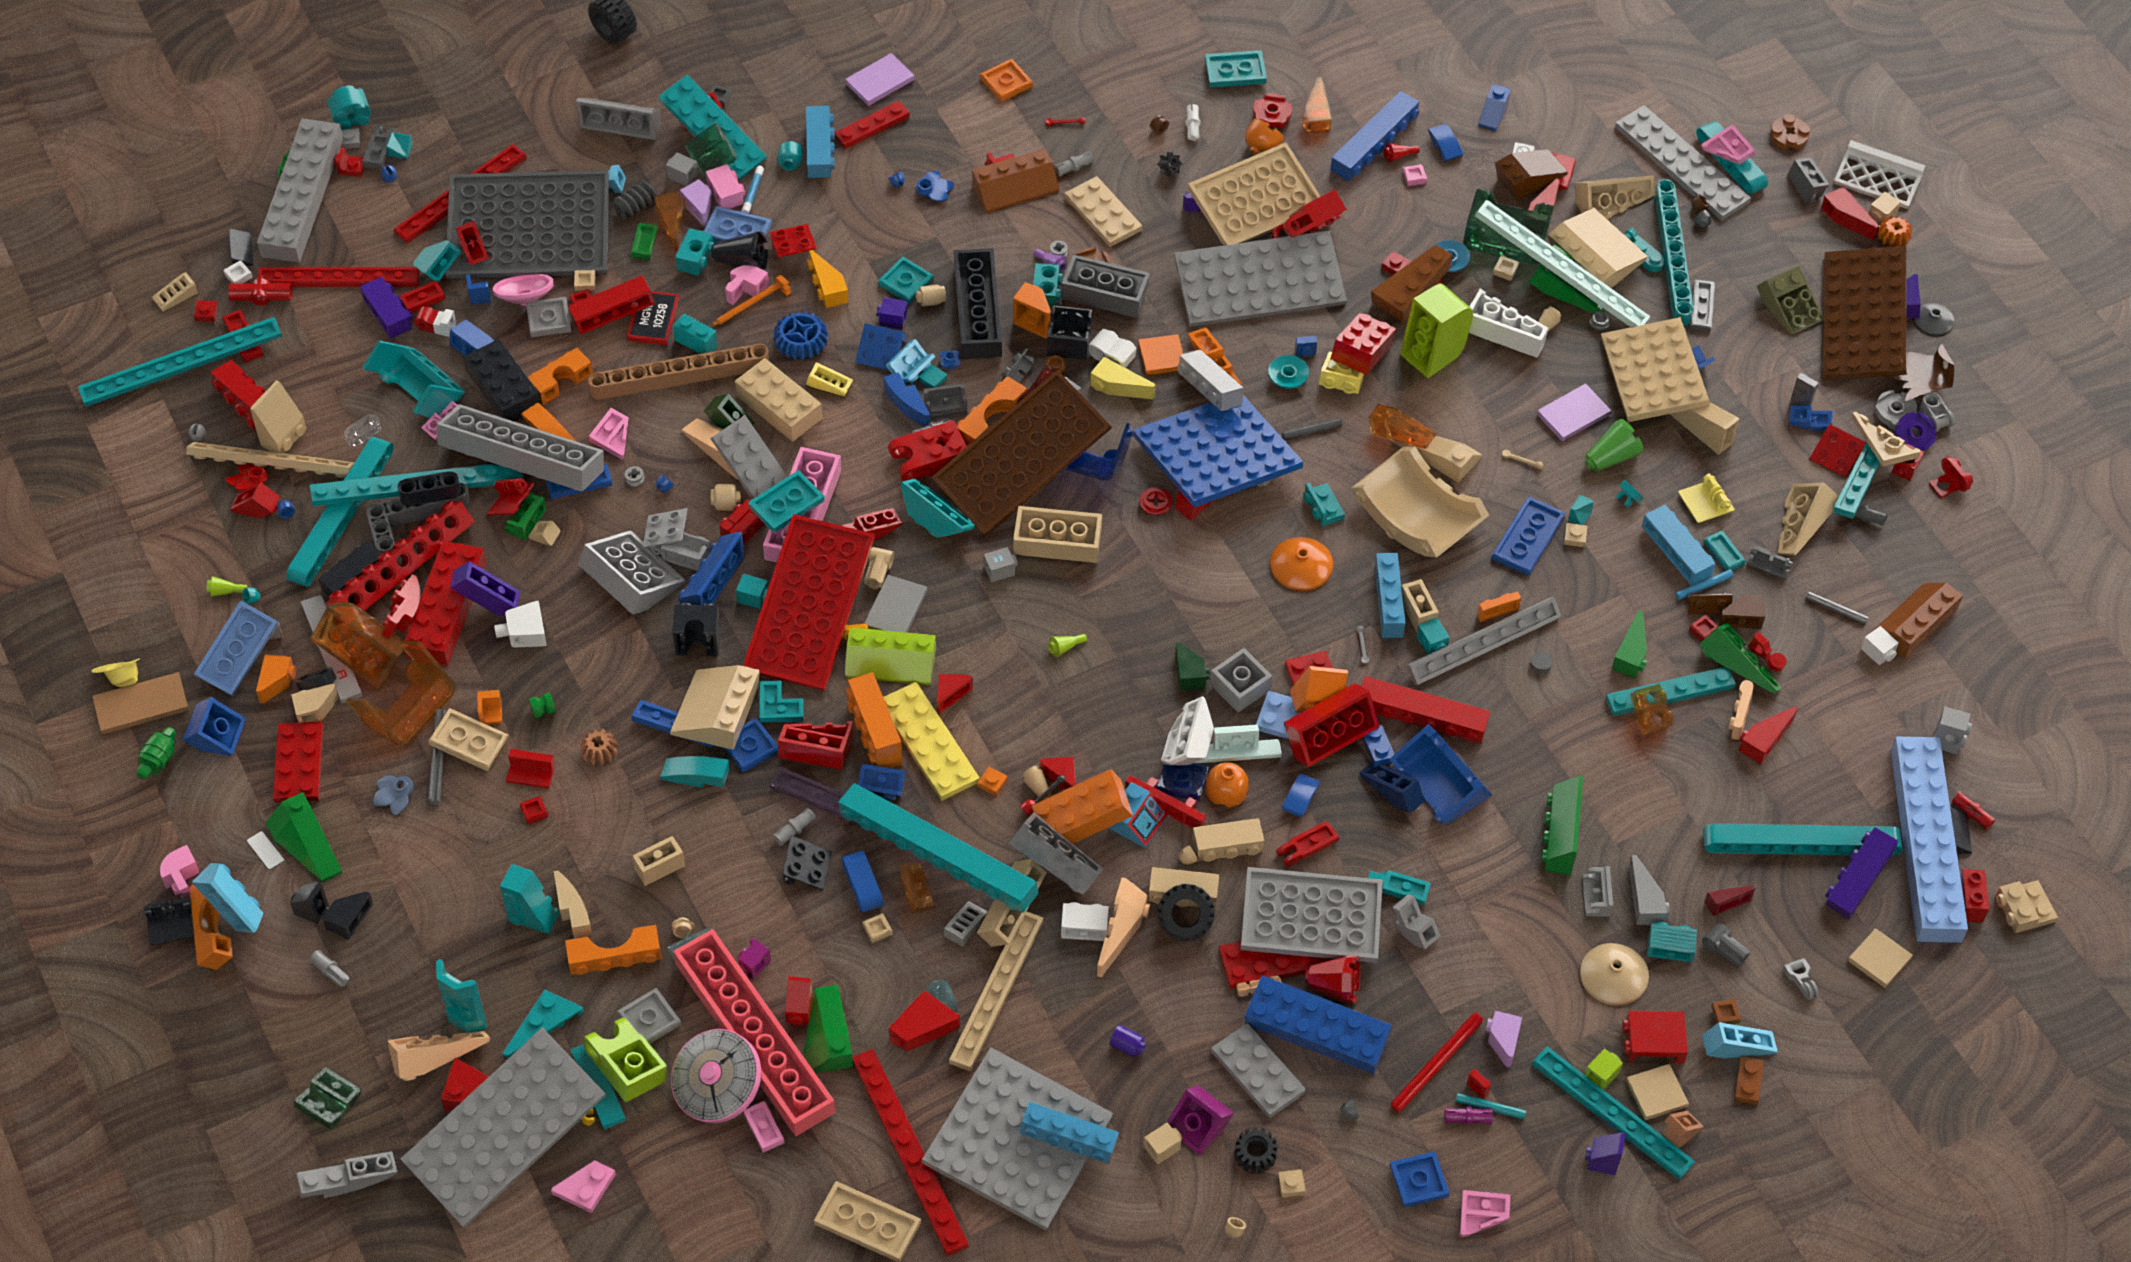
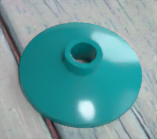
M1283 355L1275 358L1270 363L1268 374L1271 381L1277 386L1291 389L1297 388L1307 381L1309 368L1301 358L1293 355Z

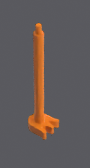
M782 275L775 277L773 285L723 314L712 325H721L778 289L786 297L792 294L790 291L791 287L788 285L789 281Z

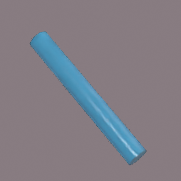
M1729 569L1675 593V596L1678 600L1686 598L1687 595H1691V593L1695 594L1734 577V574Z

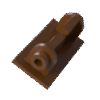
M1726 592L1722 594L1691 593V595H1687L1688 613H1722L1724 609L1732 604L1733 594H1726Z

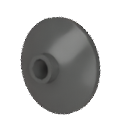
M1926 303L1921 305L1920 317L1914 318V323L1926 334L1943 335L1952 329L1954 316L1943 305Z

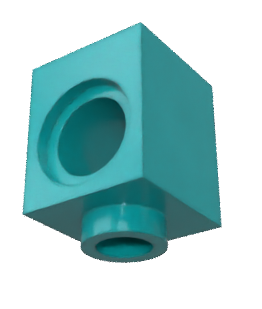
M1438 618L1418 625L1416 638L1427 655L1448 646L1449 635Z

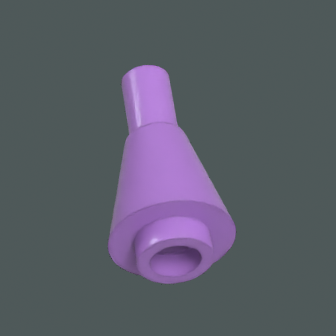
M1036 249L1034 252V256L1043 260L1045 264L1060 265L1059 273L1065 271L1067 267L1066 257L1045 253L1039 249Z

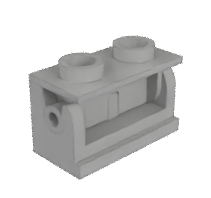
M684 532L682 541L664 544L660 549L664 561L698 571L701 561L707 558L711 548L710 540Z

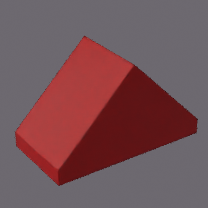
M475 221L455 228L459 244L470 266L489 259Z
M939 674L937 711L940 714L973 690V677L959 674Z
M1074 757L1042 758L1040 760L1039 769L1043 770L1045 777L1052 783L1057 781L1059 775L1065 777V782L1058 785L1060 789L1064 791L1076 785Z

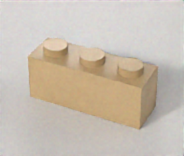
M1259 818L1193 827L1192 840L1198 861L1210 862L1219 858L1231 859L1240 855H1256L1263 852L1264 837Z
M1152 867L1149 902L1159 904L1168 890L1176 885L1187 883L1203 888L1210 895L1214 903V909H1216L1219 874ZM1182 899L1175 904L1180 907H1198L1190 899Z

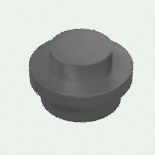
M1596 312L1590 318V326L1595 330L1604 331L1610 325V319L1604 312Z

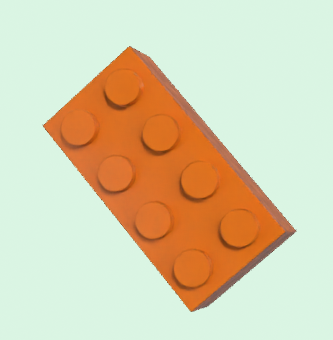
M873 672L848 679V689H846L848 701H846L847 708L850 714L854 713V725L856 730H860L862 733L860 739L863 748H868L869 753H867L870 765L891 769L902 766L901 740Z
M1112 769L1032 805L1035 814L1072 844L1133 816L1122 781Z

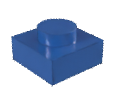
M1316 336L1296 338V357L1316 355Z

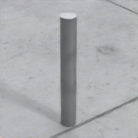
M1808 592L1806 600L1862 624H1866L1868 616L1812 592Z

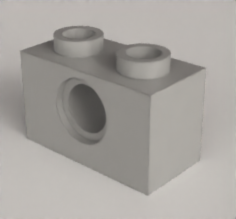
M1944 706L1933 736L1940 737L1942 751L1957 755L1959 747L1964 748L1972 727V723H1969L1970 713Z

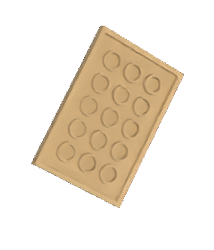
M1287 143L1188 183L1187 189L1223 246L1246 243L1268 234L1289 219V215L1299 208L1321 197Z
M1681 317L1601 333V340L1628 422L1710 406L1709 398Z

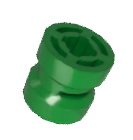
M550 692L544 693L539 698L535 696L529 698L530 707L535 719L542 717L546 713H556Z

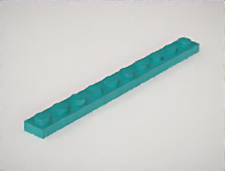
M275 317L80 385L78 389L84 405L87 407L281 338L282 334Z
M487 464L311 484L310 494L312 506L399 497L397 486L401 480L447 471L455 472L459 477V481L465 483L468 488L494 486L497 480L517 478L524 480L523 473L508 467H502L498 464Z

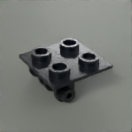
M791 836L782 872L784 882L791 885L797 880L824 890L832 851Z
M184 896L182 899L173 901L169 899L168 902L163 900L162 903H148V906H144L150 946L194 937L190 897L185 898Z

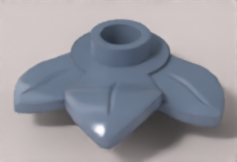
M391 775L384 776L377 781L376 784L380 790L374 796L373 805H390L394 816L401 813L409 803L408 796L413 792V781L407 776L396 778Z

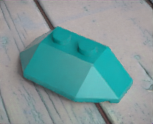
M916 479L901 483L900 486L907 514L917 524L925 527L932 536L939 538L974 528L975 525L963 512L932 489L921 485Z

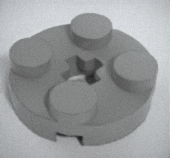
M1890 390L1879 396L1874 412L1880 421L1888 425L1890 429L1895 430V426L1901 417L1907 413H1917V403L1914 398L1905 402L1907 395L1905 392L1899 394L1894 393L1895 390ZM1892 407H1894V408H1898V407H1899V408H1900V411H1895V410H1893Z

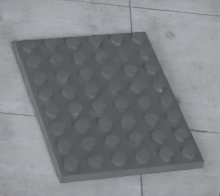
M609 170L450 174L447 240L460 249L461 253L446 271V278H466V275L469 274L470 278L512 277L531 274L571 276L575 275V271L595 270V275H608ZM475 221L489 259L470 266L459 244L455 228Z

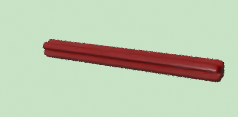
M1474 1012L1393 1099L1390 1107L1394 1111L1400 1113L1482 1024L1483 1017Z

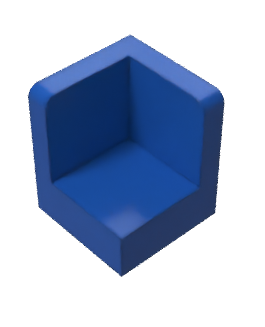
M470 274L466 275L471 305L491 302L488 281L471 284Z

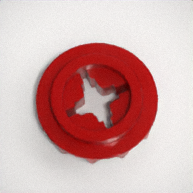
M1152 487L1142 492L1139 503L1141 510H1145L1146 514H1153L1154 517L1157 514L1164 516L1165 512L1170 511L1173 499L1167 490ZM1155 497H1157V500H1158V505H1157V506H1155L1154 503H1153L1154 500H1155Z

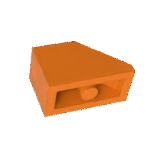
M264 656L256 688L259 703L267 702L290 687L291 680L296 676V666H293L291 657Z

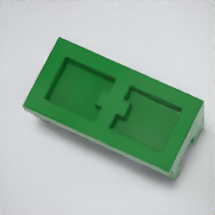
M530 493L512 521H506L505 524L508 526L504 528L505 532L526 540L537 521L541 519L547 510L545 498Z

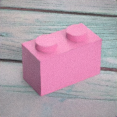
M728 164L706 171L707 185L710 187L719 207L731 209L744 204V187L742 184H738L737 175L734 170H730Z

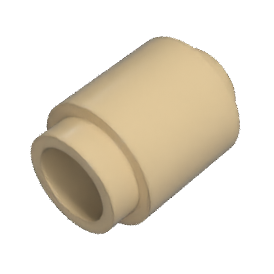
M939 284L919 287V291H916L917 303H920L923 307L946 302L945 287L939 286Z

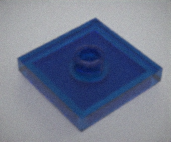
M1197 763L1189 765L1164 764L1157 789L1170 796L1185 799L1191 797L1196 801H1200L1209 766Z

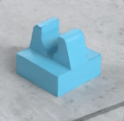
M612 165L609 170V188H612L614 193H622L626 177L619 165Z

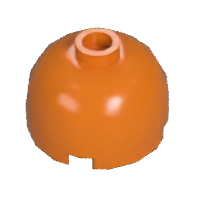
M1253 119L1246 129L1245 141L1250 148L1249 151L1257 155L1281 145L1285 140L1284 136L1276 128L1273 131L1268 128V123Z
M1224 762L1214 766L1209 771L1205 780V793L1208 799L1215 805L1219 806V804L1226 805V807H1234L1242 803L1247 797L1249 780L1246 772L1240 766Z

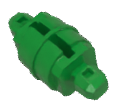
M167 727L162 733L155 732L143 744L138 754V778L145 780L151 774L156 775L170 762L174 754L176 734L173 728Z

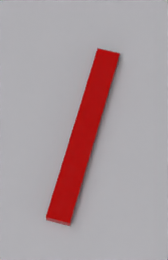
M512 144L471 174L507 173L527 159L526 153ZM449 190L394 228V234L408 244L448 215Z
M259 267L257 279H265L270 283H291L292 287H360L382 277L392 287H419L421 271L417 267Z

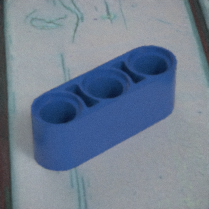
M864 851L841 857L844 871L861 913L884 906L882 895Z

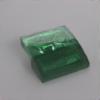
M717 123L712 124L685 144L691 158L697 161L705 179L706 171L726 164L730 165L738 159L733 147Z
M325 1067L310 1080V1087L294 1100V1107L331 1130L354 1105L361 1095L362 1089Z

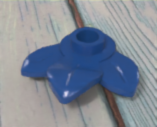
M931 171L918 181L916 192L921 196H928L933 201H946L949 199L947 193L953 189L954 182L940 179L939 171Z

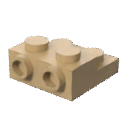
M2038 880L2026 884H2021L2019 881L1999 887L1996 893V902L1999 907H2002L2006 921L2009 926H2012L2015 933L2054 923L2058 919Z

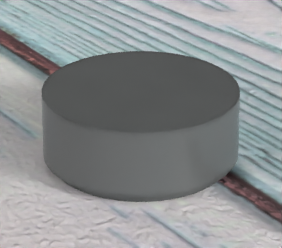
M1536 652L1531 657V669L1539 674L1549 672L1552 667V657L1545 652Z

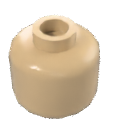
M716 484L714 489H711V506H714L716 510L733 511L737 504H741V491H737L734 484Z

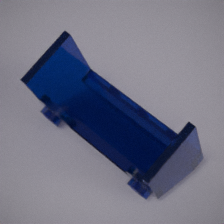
M1126 423L1117 450H1108L1103 457L1084 452L1064 470L1103 481L1110 480L1123 465L1133 436L1131 424Z

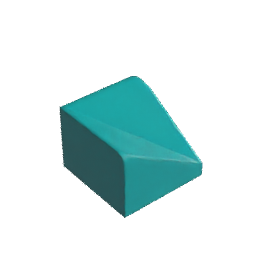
M392 132L387 144L388 156L407 159L413 146L411 135Z
M1580 495L1570 509L1569 522L1584 525L1592 514L1594 501Z

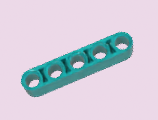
M1714 120L1696 129V136L1701 144L1723 131L1724 128ZM1711 154L1748 195L1768 186L1766 175L1751 158L1739 165Z

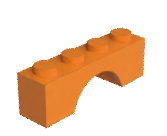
M1008 376L1002 382H998L994 390L990 394H986L982 402L977 407H973L964 420L958 422L957 427L966 446H969L989 428L986 421L990 416L999 412H1008L1027 396V388Z
M193 884L189 888L197 965L217 970L233 957L231 937L220 935L218 930L219 912Z
M656 925L633 928L630 938L623 945L616 948H601L595 945L588 936L565 940L571 975H584L597 970L607 971L614 967H629L637 963H652L662 959Z

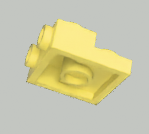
M1329 352L1321 370L1319 385H1323L1327 389H1340L1347 394H1358L1365 374L1331 360L1332 352Z

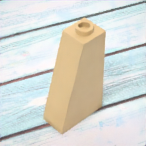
M1709 402L1710 406L1670 414L1718 455L1733 444L1740 420L1735 415Z

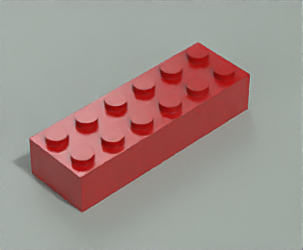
M442 541L417 611L403 643L407 659L449 666L472 604V600L450 588L453 571L469 561L484 569L487 563L484 548Z

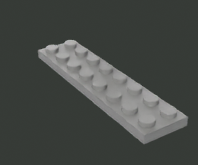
M1645 105L1616 122L1615 128L1693 197H1696L1698 194L1703 195L1706 199L1705 201L1709 204L1707 209L1721 221L1750 203V196Z

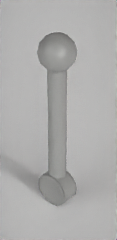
M1358 626L1356 631L1359 634L1362 652L1360 662L1362 665H1367L1369 658L1366 656L1363 637L1365 629L1363 626Z

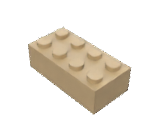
M765 358L735 380L736 396L792 442L823 419L822 404Z
M1018 506L1013 539V554L1097 563L1102 531V514Z

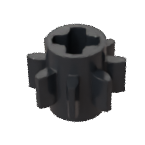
M1167 152L1166 156L1160 155L1161 159L1157 163L1161 169L1160 173H1166L1170 177H1173V172L1180 173L1179 169L1183 165L1179 160L1180 155H1173V152Z

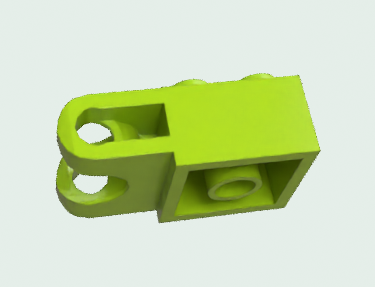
M623 1017L614 1021V1039H603L597 1033L592 1032L584 1036L583 1046L592 1061L626 1103L665 1083L667 1066L642 1034H638L629 1021Z

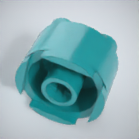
M343 86L332 92L333 96L330 99L328 96L326 103L333 123L340 124L341 130H349L351 126L355 125L364 126L370 122L371 110L362 88L354 89V86Z

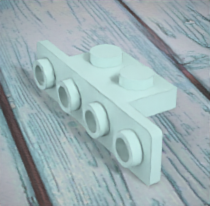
M1258 725L1214 728V744L1209 745L1206 758L1195 763L1279 758L1282 756L1278 739L1259 741Z

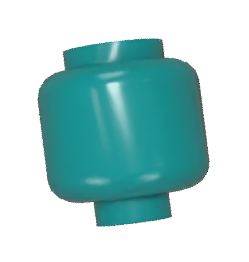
M793 141L782 143L778 148V164L788 171L799 168L803 159L802 147Z

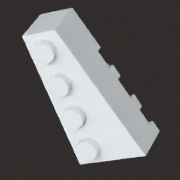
M1480 289L1470 305L1474 314L1469 333L1538 358L1545 345L1548 328L1528 316L1523 317L1519 315L1513 307H1505L1500 304L1501 300L1495 297L1491 299L1485 295V291Z

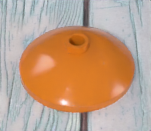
M1294 537L1281 542L1275 547L1270 557V569L1274 578L1283 586L1297 591H1309L1321 587L1329 580L1333 571V558L1330 551L1322 543L1307 537Z

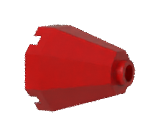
M1347 955L1311 965L1310 969L1305 972V983L1309 984L1311 990L1343 1003L1354 1004L1358 999V996L1354 995V991H1359L1361 966L1360 963H1355L1359 960L1358 955Z

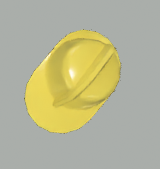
M140 658L130 662L94 668L91 672H104L112 685L123 688L137 683L138 669L136 661L140 660Z

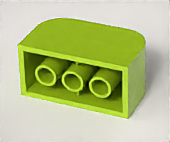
M1437 284L1413 299L1400 355L1425 377H1431L1458 358L1463 351L1474 314L1473 309L1444 284Z

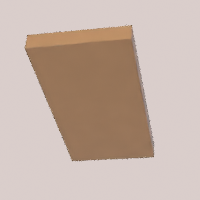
M179 672L92 696L102 735L189 711Z

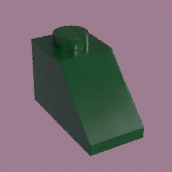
M729 393L714 397L704 410L706 415L722 429H725L744 415L752 426L755 423Z
M1176 643L1175 658L1179 690L1205 689L1206 680H1210L1209 667H1205L1204 659L1182 643Z

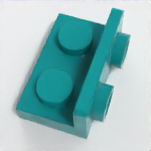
M1310 483L1305 484V492H1303L1304 501L1310 505L1314 519H1318L1321 526L1345 519V513L1328 483L1312 487Z

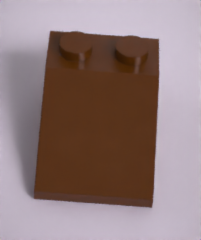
M1548 149L1511 153L1495 162L1498 179L1516 201L1551 184L1555 179L1568 175L1566 169Z

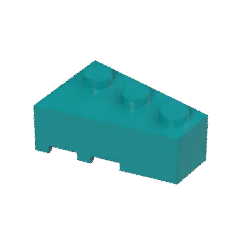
M511 864L500 885L507 919L514 925H523L549 934L560 911L558 908L552 907L550 896L546 895L545 897L542 892L544 887L534 872Z

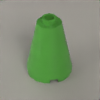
M1623 419L1615 421L1585 454L1586 460H1584L1587 468L1598 472L1640 455L1644 449L1640 438L1637 437L1635 439L1632 434L1635 430Z

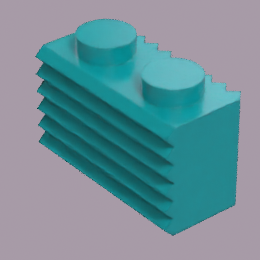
M683 314L673 324L674 340L699 354L709 353L718 347L716 329L713 330L706 326V324L699 323L693 317Z
M1665 922L1651 923L1648 935L1647 956L1689 963L1693 962L1696 953L1697 930L1691 929L1687 925L1675 927L1669 926Z

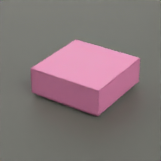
M1422 164L1403 167V175L1407 186L1427 183V177Z

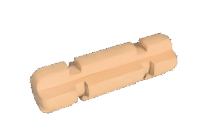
M1279 976L1270 977L1273 980L1281 982ZM1260 979L1249 981V984L1246 982L1237 984L1238 995L1243 997L1248 996V993L1254 994Z

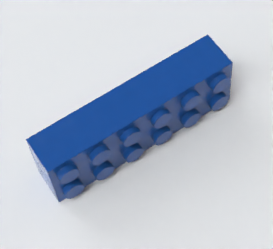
M1263 975L1245 1014V1024L1248 1023L1252 1028L1371 1074H1375L1391 1034V1024Z

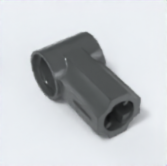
M1717 924L1702 939L1703 945L1710 952L1721 954L1735 967H1740L1750 955V951L1732 937L1731 931L1723 924Z

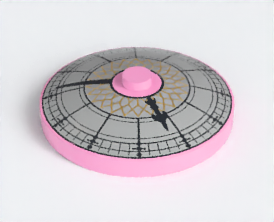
M713 1029L698 1034L681 1049L674 1062L671 1074L674 1098L686 1114L699 1121L721 1123L731 1120L750 1105L758 1091L761 1079L760 1060L751 1043L735 1032L725 1029Z

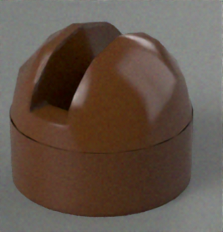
M1701 194L1694 197L1691 202V206L1695 211H1703L1709 204Z

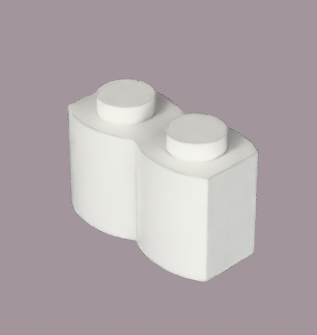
M1102 329L1089 344L1088 353L1098 361L1105 357L1126 368L1136 356V347L1131 341L1119 338L1115 332Z

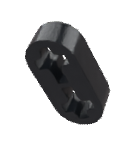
M329 667L305 674L297 678L295 683L299 691L310 690L330 684L337 677L333 668Z

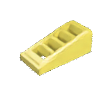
M816 362L806 385L845 396L853 379ZM840 383H844L843 388L839 387Z

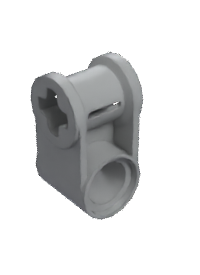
M1934 392L1925 394L1918 412L1925 414L1932 420L1936 428L1935 433L1946 426H1954V416L1946 407L1941 397Z

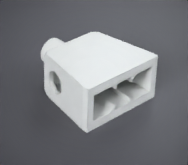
M539 601L507 610L505 612L507 623L494 625L496 637L509 636L512 647L547 646Z

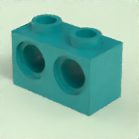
M1036 263L1033 285L1043 289L1049 308H1052V305L1056 306V302L1061 300V289H1058V285L1062 284L1063 274L1059 273L1060 265Z

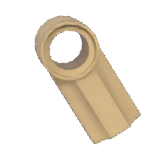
M872 547L869 556V567L864 579V584L868 585L869 588H882L887 570L891 569L893 564L894 551Z

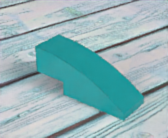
M702 756L669 758L665 761L660 779L703 788L704 784L724 788L730 770L729 760Z

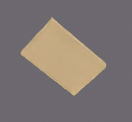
M449 708L429 739L428 745L489 771L508 740V734Z

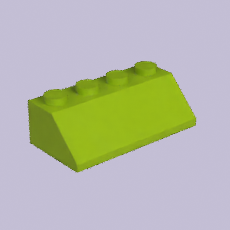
M850 627L846 651L845 678H855L873 672L875 679L878 681L910 684L917 682V684L931 685L936 653V635Z

